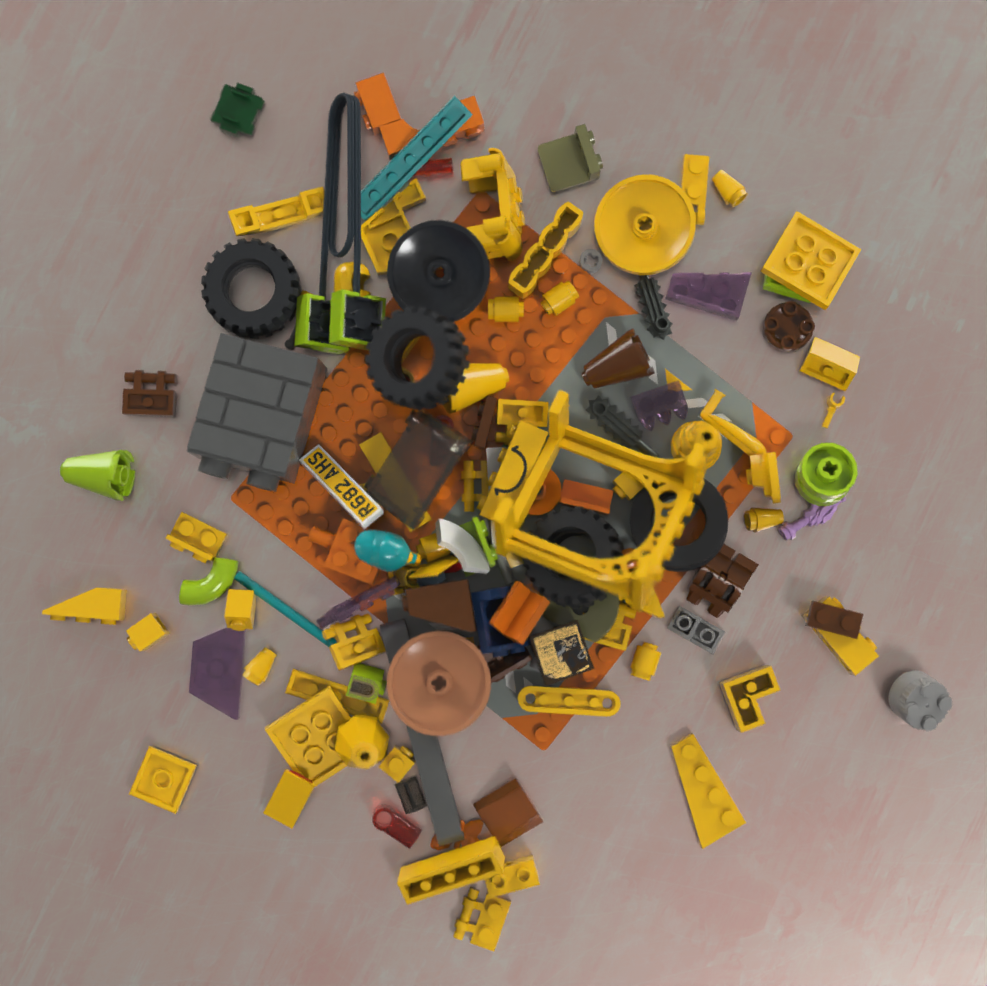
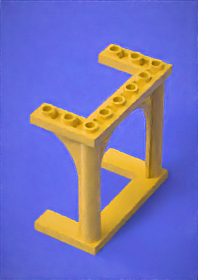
M559 390L548 410L549 438L515 504L513 500L503 497L492 519L496 554L506 557L509 551L631 601V609L641 612L644 604L649 605L654 595V590L652 589L655 582L659 583L663 576L665 568L662 565L665 559L669 561L673 554L675 546L672 543L675 537L679 539L685 526L682 523L684 517H690L695 503L692 500L694 496H699L703 489V479L706 473L704 468L708 457L705 456L706 445L696 442L689 455L678 459L657 458L637 452L569 426V393ZM561 448L629 474L646 488L654 504L655 521L651 533L640 547L622 557L604 560L593 559L520 531ZM654 482L660 487L655 489L652 487V483ZM665 492H673L677 495L676 499L669 503L661 502L659 496ZM664 509L669 510L667 512V517L661 515V512ZM659 532L661 536L655 537L654 533ZM632 560L639 563L633 574L627 569L628 562ZM616 565L621 566L622 575L619 574V570H613L612 568Z

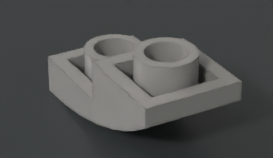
M679 606L667 627L669 630L713 655L726 633Z

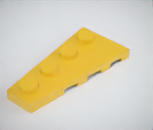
M692 733L670 747L682 781L700 846L704 849L742 826L746 821Z

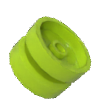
M820 443L813 446L799 463L795 473V486L799 494L809 503L817 506H831L840 502L854 485L858 475L857 463L853 455L843 446L835 443Z

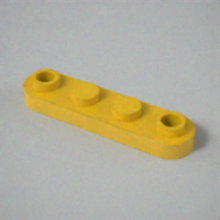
M529 685L523 687L518 694L520 707L528 712L609 717L615 715L620 709L618 695L610 690ZM527 694L535 695L533 703H528L525 700ZM605 698H609L612 701L611 706L608 708L602 705Z

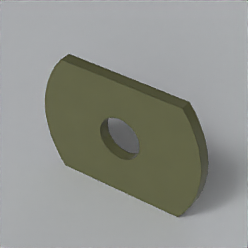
M560 573L558 575L560 578L564 580H576L575 578L565 575L563 573ZM606 592L607 598L602 601L595 600L594 605L590 606L587 613L583 615H577L573 608L569 606L563 607L550 601L543 615L547 620L558 625L578 620L583 637L597 642L615 624L619 611V596Z

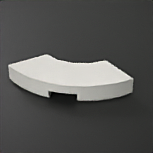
M438 519L435 522L437 544L447 548L456 555L461 562L463 571L485 575L490 571L484 551L467 531L444 519Z

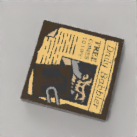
M573 620L528 636L545 686L594 669L578 620Z

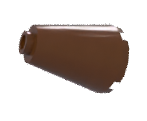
M633 328L585 364V371L581 374L586 385H592L595 389L648 377L655 374L653 366L650 367L648 363L650 360L639 336H635V329Z

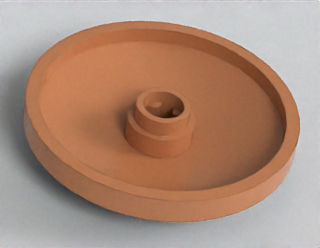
M433 631L412 638L399 649L388 670L387 692L395 713L407 726L426 735L446 736L466 729L482 714L489 700L491 675L484 656L469 640L451 632Z

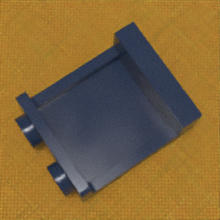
M512 586L471 593L482 654L492 653L493 657L508 655V650H510V654L524 652L525 646L531 645L529 640H526L521 645L507 639L490 624L491 618Z

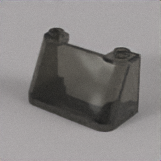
M425 409L418 410L417 412L415 410L411 411L405 421L408 426L377 475L374 476L372 474L364 486L367 489L366 493L376 503L413 530L418 528L424 520V513L430 509V505L455 466L460 462L461 459L459 457H462L473 443L471 439Z

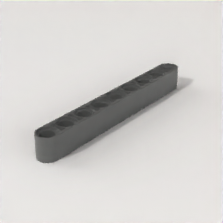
M405 618L380 625L389 664H391L399 649L411 640ZM406 725L439 846L465 840L464 833L460 827V818L438 737L420 733Z

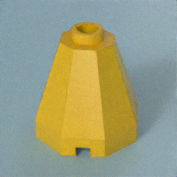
M354 715L348 722L338 727L335 751L347 767L369 770L386 757L389 734L376 717Z

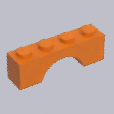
M475 95L459 100L473 115L443 146L453 145L457 142V139L467 137V139L475 138L484 131V122ZM404 119L380 126V132L390 160L420 131L408 125Z

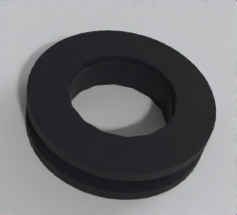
M703 479L704 486L700 495H695L692 500L701 508L705 515L704 531L692 543L675 546L670 560L665 559L662 565L665 570L684 572L697 569L711 561L721 550L728 531L727 507L720 492L706 479ZM652 483L653 488L658 489L660 487L656 483ZM645 487L636 495L630 510V528L637 548L644 543L651 533L655 514L652 498ZM665 492L659 496V500L665 503L670 499H675L677 495L673 492Z

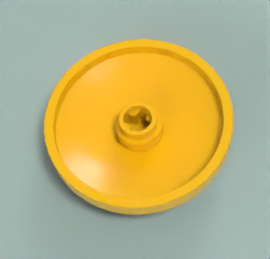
M636 175L618 182L604 195L596 211L594 228L599 248L614 266L635 275H653L670 269L687 254L695 236L696 219L689 197L677 184L657 175Z

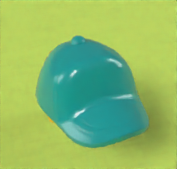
M366 530L360 533L355 541V553L358 558L377 569L393 572L404 565L415 567L421 563L422 558L420 554L411 552L405 539L396 533Z

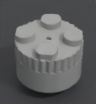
M915 670L902 674L895 680L889 692V706L893 713L918 730H934L938 723L942 722V719L945 718L948 710L952 708V698L949 697L947 689L922 671Z

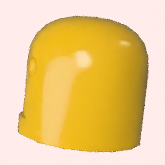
M345 262L336 268L334 272V292L341 289L353 291L354 262ZM360 263V297L371 295V292L364 290V284L370 278V272L362 263Z

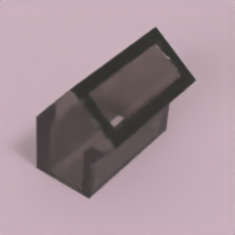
M417 774L395 784L405 814L417 812L428 805Z

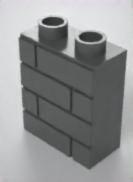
M221 333L206 381L205 391L203 392L196 415V421L190 435L187 452L201 459L198 468L199 472L228 479L231 467L249 472L246 484L276 492L279 480L295 484L300 467L299 459L302 458L328 368L317 357Z

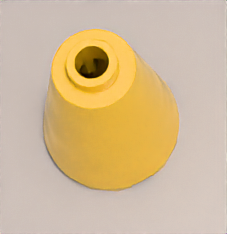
M469 363V369H464L463 373L464 376H467L464 384L459 382L457 386L459 391L455 396L448 395L449 401L443 404L448 414L456 413L504 389L506 383L509 382L507 369L505 367L502 368L501 364Z

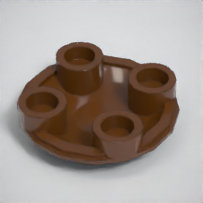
M787 301L773 307L766 315L764 321V333L768 341L777 349L784 351H794L805 346L812 338L815 324L808 310L795 301Z

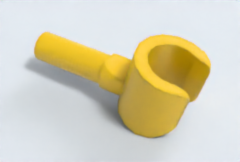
M835 392L827 399V406L829 408L822 427L827 429L836 409L840 408L845 402V397L842 396L839 404L833 401Z

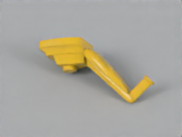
M715 388V392L705 407L701 409L700 417L750 456L751 469H746L748 485L753 484V487L764 489V496L770 498L773 504L781 503L776 452L767 453L765 446L757 438L733 423L711 415L722 398L726 396Z

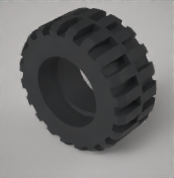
M243 238L238 239V244L235 245L229 242L224 245L225 250L219 253L217 250L212 255L214 257L213 262H207L204 268L207 273L201 279V284L204 286L201 293L202 298L206 302L205 307L217 323L229 333L232 332L238 337L244 338L248 336L251 339H259V336L262 335L265 337L272 336L273 331L284 329V324L287 320L291 322L295 316L293 312L297 307V297L301 294L298 273L287 255L268 241L262 243L260 239L252 238L251 242H247ZM259 267L265 269L271 274L275 283V291L271 300L264 307L255 311H242L234 306L229 297V287L233 278L247 268Z
M406 307L404 311L398 309L392 312V318L385 317L380 321L382 326L379 329L375 327L372 332L374 338L372 342L368 341L366 349L370 350L369 356H365V364L370 366V369L367 370V375L369 379L375 380L372 386L377 392H381V396L387 401L411 409L422 410L425 408L429 410L436 408L437 404H445L449 401L447 396H455L459 391L457 388L459 382L464 384L467 377L463 373L464 369H469L470 361L465 359V355L470 353L468 346L463 344L466 340L463 332L458 331V326L453 321L448 320L447 317L422 307L419 309ZM426 335L433 345V363L429 372L422 379L410 383L406 380L402 371V355L412 340Z
M568 506L561 507L558 513L554 510L548 512V518L546 520L540 518L535 523L538 526L535 531L530 529L528 533L557 546L568 537L584 535L591 539L595 545V559H614L624 556L622 554L624 546L616 530L598 513L592 510L587 511L579 506H575L574 509ZM522 558L523 566L527 568L525 574L528 580L533 583L535 590L557 605L569 606L571 608H580L581 605L589 607L594 605L595 600L602 601L607 598L605 594L607 591L578 579L564 580L553 569ZM616 565L612 568L613 570H619V574L622 575L621 566Z

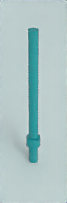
M239 571L235 575L234 580L248 590H254L255 595L326 646L330 647L337 643L334 638L325 640L322 635V629L244 573Z

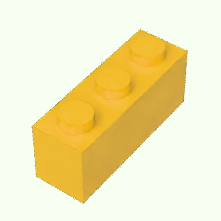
M826 596L818 601L844 609L835 597L831 599L830 596ZM809 610L802 615L805 621H807ZM812 628L850 675L856 676L879 657L875 652L877 647L868 637L864 638L860 632L858 638L854 639Z

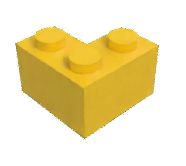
M764 665L719 682L737 731L742 733L765 724L756 699L780 691L772 666Z

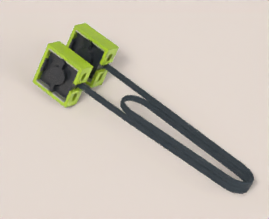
M348 93L338 94L329 110L319 296L309 293L298 296L296 307L294 347L333 354L348 352L349 347L370 351L366 349L368 341L372 342L374 338L372 332L375 327L379 329L382 326L380 321L385 318L386 298L372 295L360 297L361 109L359 99ZM347 105L348 233L345 245L338 253L335 247L341 121L344 108ZM354 239L353 291L341 289L332 293L331 300L325 301L328 243L333 256L344 257L349 252Z

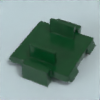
M237 83L235 87L225 84L210 120L220 125L219 129L221 132L238 137L239 132L248 136L252 135L255 127L253 123L258 111L262 110L265 101L262 97L254 95L255 91L251 87Z

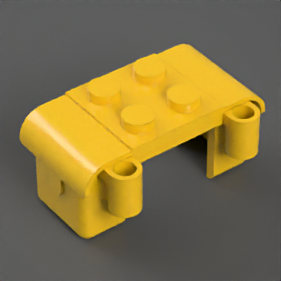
M489 148L490 155L468 158L461 161L462 182L469 180V191L471 194L498 190L500 217L484 219L482 225L470 226L466 229L472 232L482 243L488 259L505 256L508 261H513L522 252L521 226H525L524 213L520 211L519 202H523L522 191L520 187H517L515 173L503 153L499 149Z

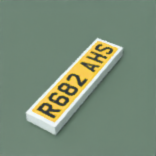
M319 444L299 459L303 467L363 529L384 514L383 509Z

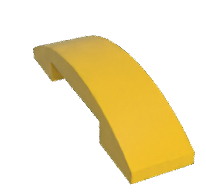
M324 187L303 191L298 196L257 207L249 205L228 211L235 235L244 236L268 232L322 215Z

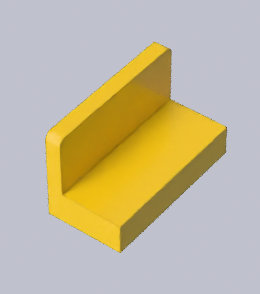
M814 337L810 350L800 367V371L846 392L857 373L860 357Z

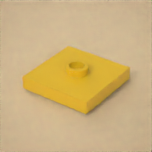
M149 746L129 795L176 814L197 765Z

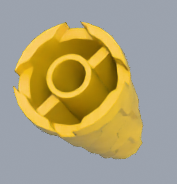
M690 421L681 425L674 433L670 442L673 459L689 455L695 443L698 442L706 445L705 456L708 457L704 469L713 466L719 459L722 450V439L719 431L704 421Z

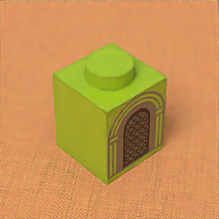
M361 663L355 664L346 696L376 704L378 694H384L387 681L383 680L384 669Z

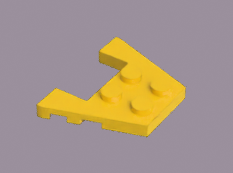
M417 178L413 179L402 192H398L393 197V200L383 209L380 208L361 225V238L378 276L387 275L390 253L398 239L410 229L403 211L426 201Z

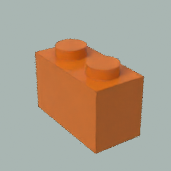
M384 72L356 82L357 91L353 93L359 99L360 106L363 105L366 114L362 115L367 130L372 128L374 136L381 134L380 126L401 120Z

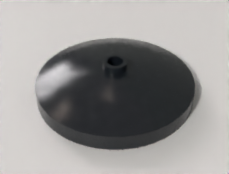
M427 221L410 228L395 243L388 260V284L395 301L403 310L406 307L418 309L422 307L455 322L468 316L482 302L490 282V263L482 243L468 229L450 221ZM438 268L444 269L443 273L445 275L443 277L436 275Z

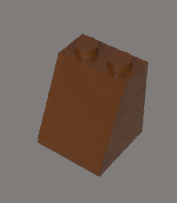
M467 579L405 590L406 595L402 596L404 611H409L410 616L469 632L477 631L469 581Z

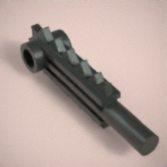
M638 275L640 280L634 287L637 289L635 293L641 296L638 303L644 305L641 312L647 314L644 320L650 324L647 330L650 331L653 338L660 337L664 340L666 335L672 334L670 327L673 323L668 319L670 314L664 311L667 305L661 302L664 295L658 293L661 286L657 285L658 280H654V277Z
M599 395L595 400H588L589 407L585 411L590 413V420L598 419L597 426L605 425V433L613 432V439L621 438L620 445L622 446L625 445L627 448L636 447L643 454L659 457V454L641 439L643 431L639 430V425L631 426V419L623 420L624 412L616 413V405L608 406V399L602 400Z

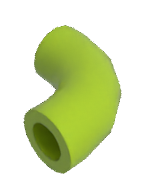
M214 557L211 571L206 577L200 580H183L179 594L180 604L205 605L220 598L232 585L239 561Z

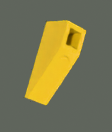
M94 588L42 610V614L50 615V620L66 621V616L76 617L75 622L91 623V618L101 619V624L116 625L117 620H124L127 590Z

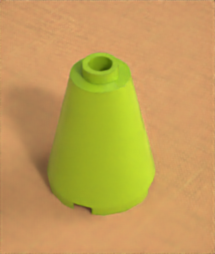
M127 450L70 457L61 464L60 475L66 483L114 500L123 501V497L129 496L134 486L135 470H131L130 462H134V458L131 452Z

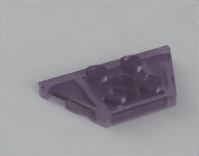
M226 627L193 641L189 693L232 719L238 720L240 718L246 629L236 631Z

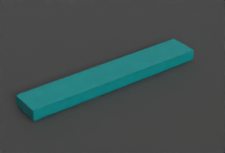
M455 95L361 190V218L365 222L473 115Z

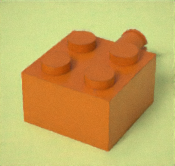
M344 518L338 532L335 534L313 526L308 541L329 548L325 567L375 585L380 569L365 563L355 553V541L359 534L372 529L367 527L363 529L359 524Z

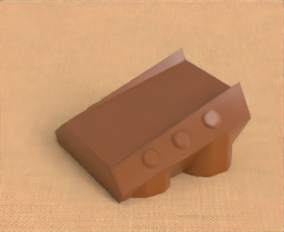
M516 778L512 781H507L499 789L473 804L491 835L496 836L500 847L543 823L536 807Z

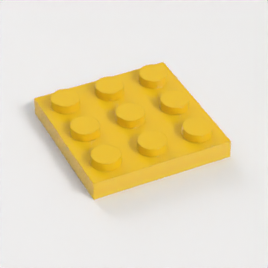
M796 211L760 272L826 310L861 249Z
M331 686L326 687L265 727L266 733L292 771L311 780L312 784L315 785L314 787L346 767V764L335 751V742L338 727L348 722L351 716Z

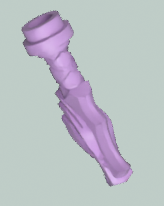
M844 497L840 502L831 506H817L811 503V507L808 510H804L802 517L792 523L785 521L778 528L780 535L785 541L788 539L792 540L796 537V532L807 525L810 527L813 525L817 526L819 523L823 525L832 518L837 510V506L845 502L846 498Z

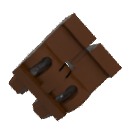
M723 544L721 550L711 561L697 569L690 583L689 593L686 598L687 601L694 605H698L703 598L711 602L707 611L716 618L725 611L727 613L730 611L759 565L741 553H738L732 559L736 550L726 544Z

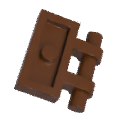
M144 370L125 372V382H134L133 389H123L122 414L175 416L176 391L166 390V384H176V374H168L166 371L144 373ZM144 383H156V390L143 389Z

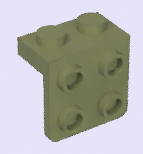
M585 124L576 126L575 133L538 146L537 151L552 192L562 191L599 179L600 169H603L602 160L599 154L595 155L593 145H595L594 135L591 130L587 131Z

